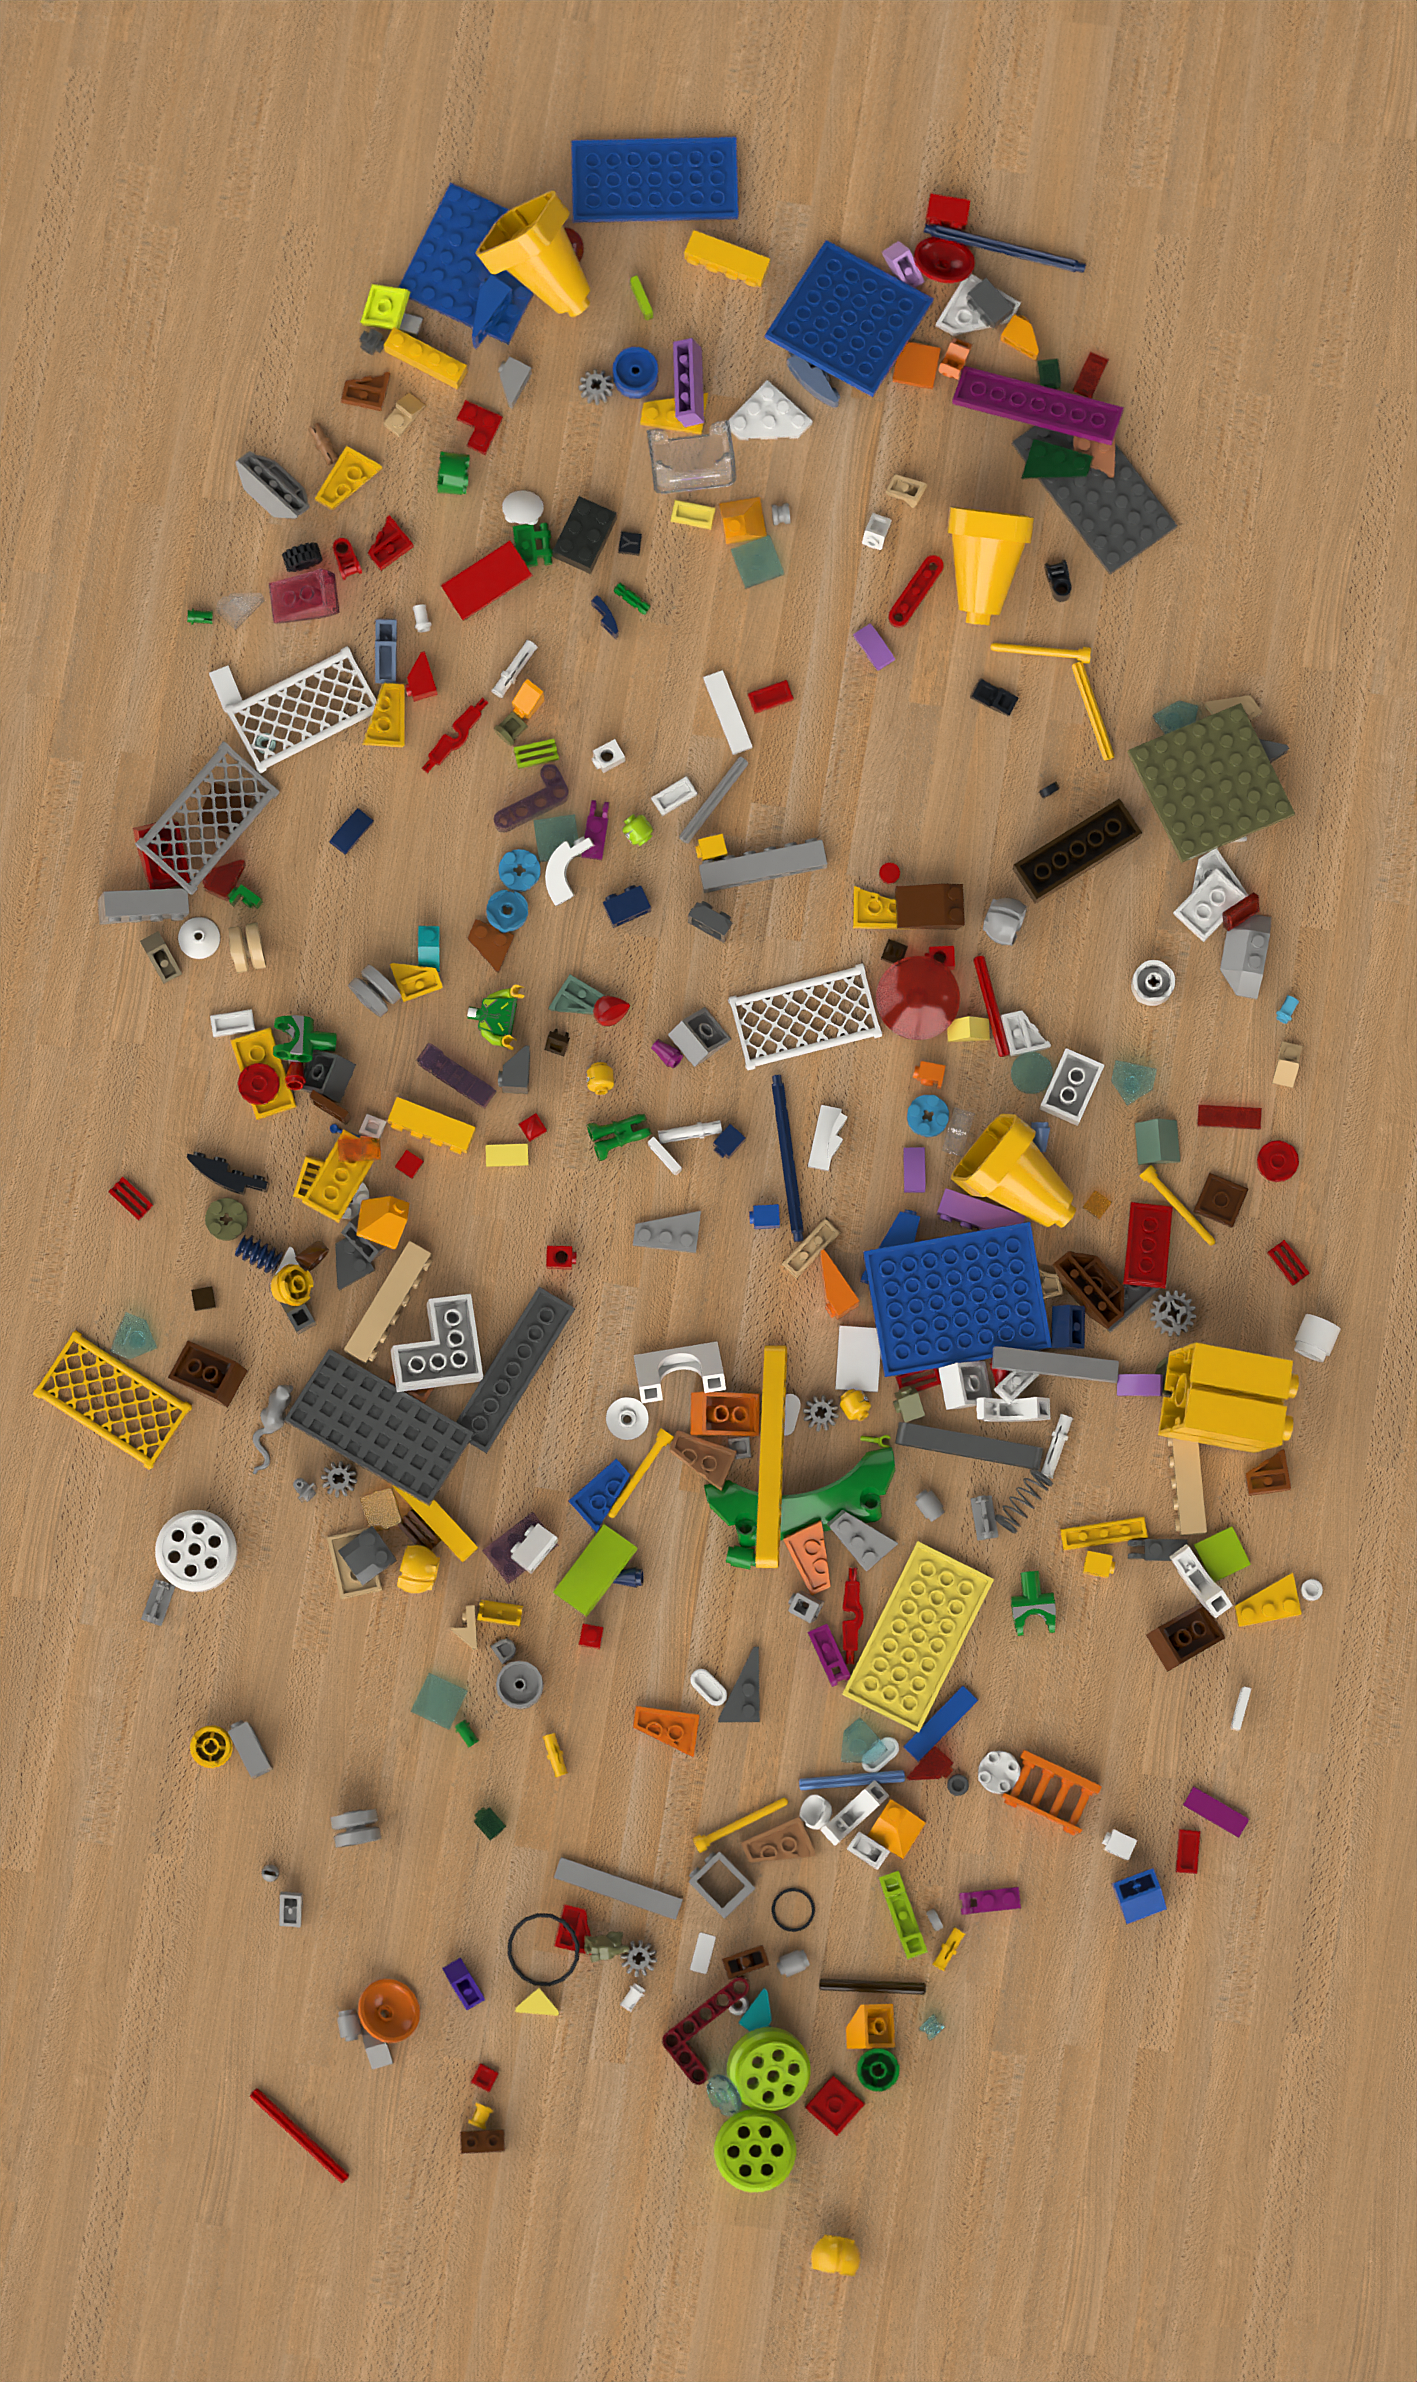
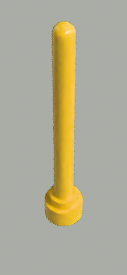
M1003 643L991 644V650L1077 658V661L1090 664L1091 647L1083 646V648H1078V650Z
M1150 1165L1139 1177L1144 1182H1151L1207 1244L1213 1246L1216 1242L1213 1236L1159 1180L1156 1173L1157 1170Z
M662 1428L656 1434V1443L608 1512L610 1518H614L663 1446L666 1447L667 1444L670 1445L674 1437Z
M781 1798L707 1836L699 1834L693 1837L692 1840L698 1852L706 1851L710 1843L788 1805V1799Z

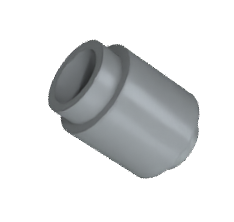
M925 1489L916 1496L917 1501L915 1504L925 1518H929L931 1522L945 1513L943 1510L944 1506L932 1490L927 1492Z
M795 1950L779 1957L780 1962L776 1963L781 1975L786 1974L787 1978L806 1970L805 1967L810 1966L804 1950Z
M351 2009L338 2012L339 2017L337 2020L340 2038H345L346 2042L357 2040L358 2035H361L362 2032L359 2015L356 2014V2010Z

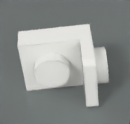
M872 513L862 544L881 550L892 519Z

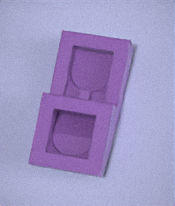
M871 623L853 634L854 639L864 650L867 658L877 671L895 660L891 651Z
M925 1147L903 1148L904 1193L925 1192Z
M1118 1374L1117 1396H1162L1163 1375Z

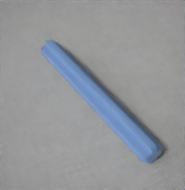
M898 1770L799 1779L800 1790L870 1785L874 1780L878 1784L904 1782L905 1772Z

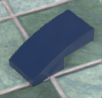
M596 595L591 600V606L603 616L600 620L601 626L617 639L619 633L615 619L607 605Z
M357 808L334 834L329 843L346 855L358 843L359 838L373 825L374 820Z

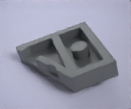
M347 1238L335 1243L337 1287L339 1291L375 1271L372 1264Z

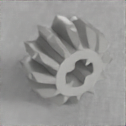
M597 369L593 370V375L587 371L585 373L586 378H580L582 384L579 385V390L583 391L581 397H588L587 402L589 404L593 399L596 405H599V399L606 403V396L610 397L613 395L611 389L614 388V384L610 383L612 377H605L604 370L601 371L600 375L597 374ZM594 384H597V386H598V384H599V385H600V389H599V390H596V388L593 389V385H594Z
M822 1395L821 1402L818 1401L817 1396H814L813 1401L815 1404L810 1401L806 1402L807 1406L811 1409H803V1413L810 1414L804 1417V1421L812 1420L808 1427L812 1428L814 1424H817L816 1431L818 1432L821 1429V1425H823L825 1431L829 1430L827 1422L834 1426L836 1423L831 1418L839 1417V1414L832 1413L838 1409V1406L830 1407L833 1399H829L825 1403V1395ZM818 1408H822V1411L825 1410L827 1412L822 1419H820V1416L816 1417L815 1415L818 1412Z
M343 1461L339 1462V1468H336L335 1463L332 1462V1471L327 1467L324 1468V1471L329 1475H321L322 1480H328V1482L322 1484V1487L327 1488L331 1486L327 1493L330 1495L336 1490V1498L340 1496V1491L346 1497L348 1496L346 1488L354 1491L350 1483L356 1484L357 1479L350 1477L355 1476L356 1471L348 1473L351 1465L348 1464L343 1469ZM336 1475H344L345 1477L342 1478L345 1481L343 1483L339 1482L335 1484L334 1482H336V1480L334 1477Z
M639 1940V1948H636L634 1941L630 1943L633 1950L629 1949V1955L621 1954V1958L628 1959V1961L621 1965L622 1967L631 1965L627 1970L628 1974L634 1968L636 1969L635 1977L639 1976V1969H642L643 1975L646 1976V1966L651 1971L654 1970L653 1966L648 1963L649 1961L657 1962V1959L649 1957L656 1954V1951L647 1952L651 1946L650 1943L643 1949L642 1940ZM637 1952L643 1953L642 1956H645V1961H641L640 1965L635 1964L636 1961L632 1959L633 1956H637Z

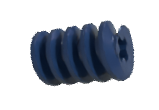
M245 1234L235 1251V1256L239 1257L243 1254L242 1260L247 1261L250 1258L251 1265L258 1261V1269H262L265 1266L264 1272L269 1273L272 1270L273 1274L283 1257V1252L281 1251L278 1255H275V1247L268 1251V1243L261 1247V1239L254 1243V1236L251 1235L246 1239Z

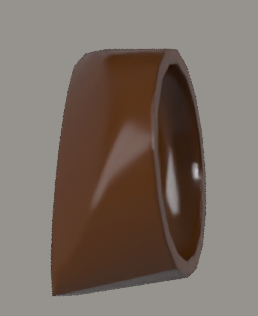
M316 1241L298 1254L295 1259L305 1271L308 1270L310 1272L327 1256L329 1249L322 1242Z

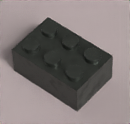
M579 496L552 551L553 558L591 574L617 520V513Z

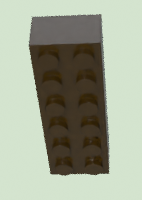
M1119 798L1015 863L1012 870L1036 904L1140 839L1142 831Z

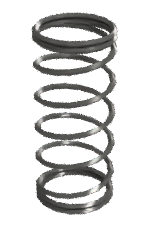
M1031 1468L1030 1472L1038 1483L1029 1478L1023 1479L1031 1492L1021 1487L1016 1488L1024 1501L1014 1496L1009 1497L1017 1510L1006 1505L1002 1506L1010 1519L1002 1515L994 1517L1000 1525L1013 1534H1016L1018 1531L1009 1522L1018 1527H1021V1525L1010 1516L1004 1507L1017 1512L1025 1518H1028V1516L1017 1507L1011 1498L1035 1509L1018 1489L1042 1500L1025 1480L1035 1483L1046 1491H1049V1489L1044 1484L1050 1487L1053 1485V1482L1035 1468Z

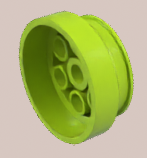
M776 2027L758 2028L742 2036L733 2046L727 2061L728 2080L737 2097L747 2106L765 2112L778 2111L796 2102L804 2093L811 2074L810 2060L802 2044L788 2031ZM775 2050H782L778 2057H772ZM754 2057H761V2061L759 2063L752 2064V2060ZM797 2063L795 2070L788 2071L790 2064ZM771 2070L777 2071L774 2077H767ZM756 2077L754 2084L747 2085L749 2078ZM786 2084H792V2088L789 2091H783V2087ZM772 2091L769 2098H762L764 2092Z
M747 2109L734 2114L721 2126L715 2139L714 2157L720 2173L731 2185L747 2192H764L781 2184L790 2174L796 2159V2142L791 2129L779 2116L772 2112ZM763 2125H768L772 2129L771 2135L767 2138H763L759 2134V2129ZM741 2126H747L750 2129V2135L745 2139L740 2138L737 2134ZM756 2144L761 2147L762 2152L760 2156L752 2157L749 2154V2148L752 2145ZM774 2144L783 2146V2153L780 2156L772 2155L771 2147ZM732 2145L740 2149V2154L736 2158H731L727 2154L728 2148ZM765 2163L773 2166V2172L769 2176L761 2173V2166ZM743 2164L750 2165L752 2169L751 2174L747 2177L741 2176L739 2173V2168Z

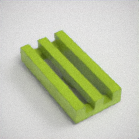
M637 275L631 277L630 286L646 321L653 318V311Z
M555 739L514 747L518 769L559 760ZM550 745L552 746L551 748H547V749L538 750V751L529 752V753H525V754H520V755H519V752H523V751H527V750H532V749H536V748H541V747H545V746H550ZM553 752V756L521 763V759Z

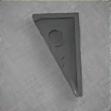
M1124 1284V1316L1107 1329L1108 1332L1111 1333L1161 1288Z
M753 1647L720 1714L718 1723L760 1722L759 1647Z

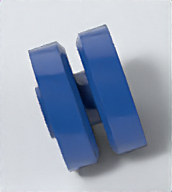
M630 347L621 351L616 356L613 363V382L616 389L622 395L631 399H640L648 396L655 389L658 382V364L654 355L648 350L641 347Z

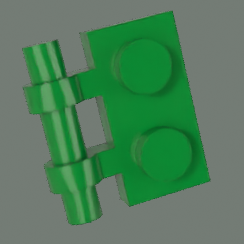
M541 523L540 531L534 532L533 525L513 526L515 548L527 567L538 566L537 558H544V565L553 564V549L550 546V538L552 537L551 531L548 529V523ZM535 540H542V549L536 550Z

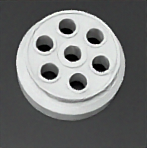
M203 1510L185 1511L171 1518L161 1529L155 1546L156 1561L161 1573L174 1586L189 1592H204L221 1585L232 1573L238 1554L237 1542L230 1527L217 1515ZM197 1523L204 1525V1531L201 1534L193 1532V1527ZM176 1531L184 1532V1539L180 1542L173 1540V1534ZM212 1537H219L221 1539V1544L217 1548H212L209 1544ZM193 1544H198L201 1547L200 1553L195 1556L191 1555L189 1552L190 1547ZM173 1552H179L181 1555L177 1563H171L169 1560V1556ZM209 1558H216L217 1566L213 1569L206 1567V1561ZM190 1565L197 1567V1573L192 1577L186 1575V1568Z

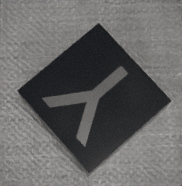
M621 531L619 553L639 556L642 534Z

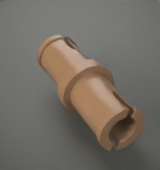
M320 423L313 424L315 428L310 426L308 431L316 442L315 447L321 451L327 465L333 464L332 460L337 462L339 457L332 448V442L330 438L326 437Z

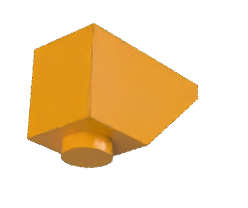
M1013 314L1001 334L1000 341L1036 361L1039 350L1032 324L1029 323L1030 321L1026 317Z
M527 679L512 702L513 712L523 719L525 717L529 720L544 702V692Z

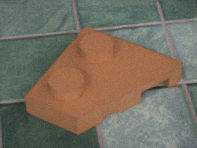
M1074 436L1073 450L1093 456L1091 467L1099 469L1106 473L1107 476L1114 478L1115 438L1111 446Z

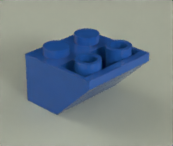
M1153 1868L1111 1884L1126 1924L1167 1909Z

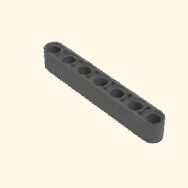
M899 1422L895 1444L1027 1469L1035 1468L1037 1470H1040L1043 1448L905 1422Z

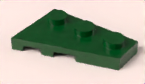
M1033 439L1021 479L1088 477L1094 457Z

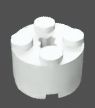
M1149 960L1141 964L1136 969L1131 981V989L1136 1000L1148 1006L1164 1003L1170 997L1175 986L1173 971L1159 960ZM1151 979H1154V982L1158 983L1155 987H1152L1151 984H1148Z

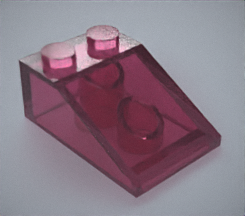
M321 568L269 583L274 624L320 619L340 613L336 578L333 572Z

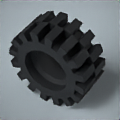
M314 542L310 544L305 543L304 545L300 544L297 547L294 546L282 554L286 570L289 572L303 571V569H309V567H314L323 561L319 546Z

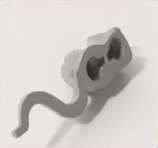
M279 1385L277 1389H274L269 1396L268 1407L261 1411L260 1417L264 1428L255 1431L252 1440L265 1460L261 1466L254 1468L253 1474H257L258 1470H263L270 1465V1455L261 1445L260 1437L263 1434H272L285 1424V1409L291 1402L290 1393L293 1391L292 1385Z

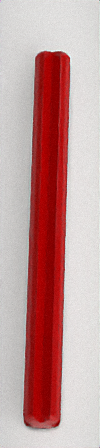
M258 2088L253 2090L250 2098L340 2183H344L349 2178V2174Z

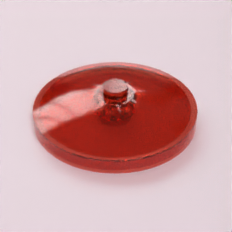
M916 955L898 960L884 972L877 986L876 1005L881 1019L890 1030L907 1039L925 1040L941 1034L952 1024L960 1007V988L954 974L945 964L928 956Z

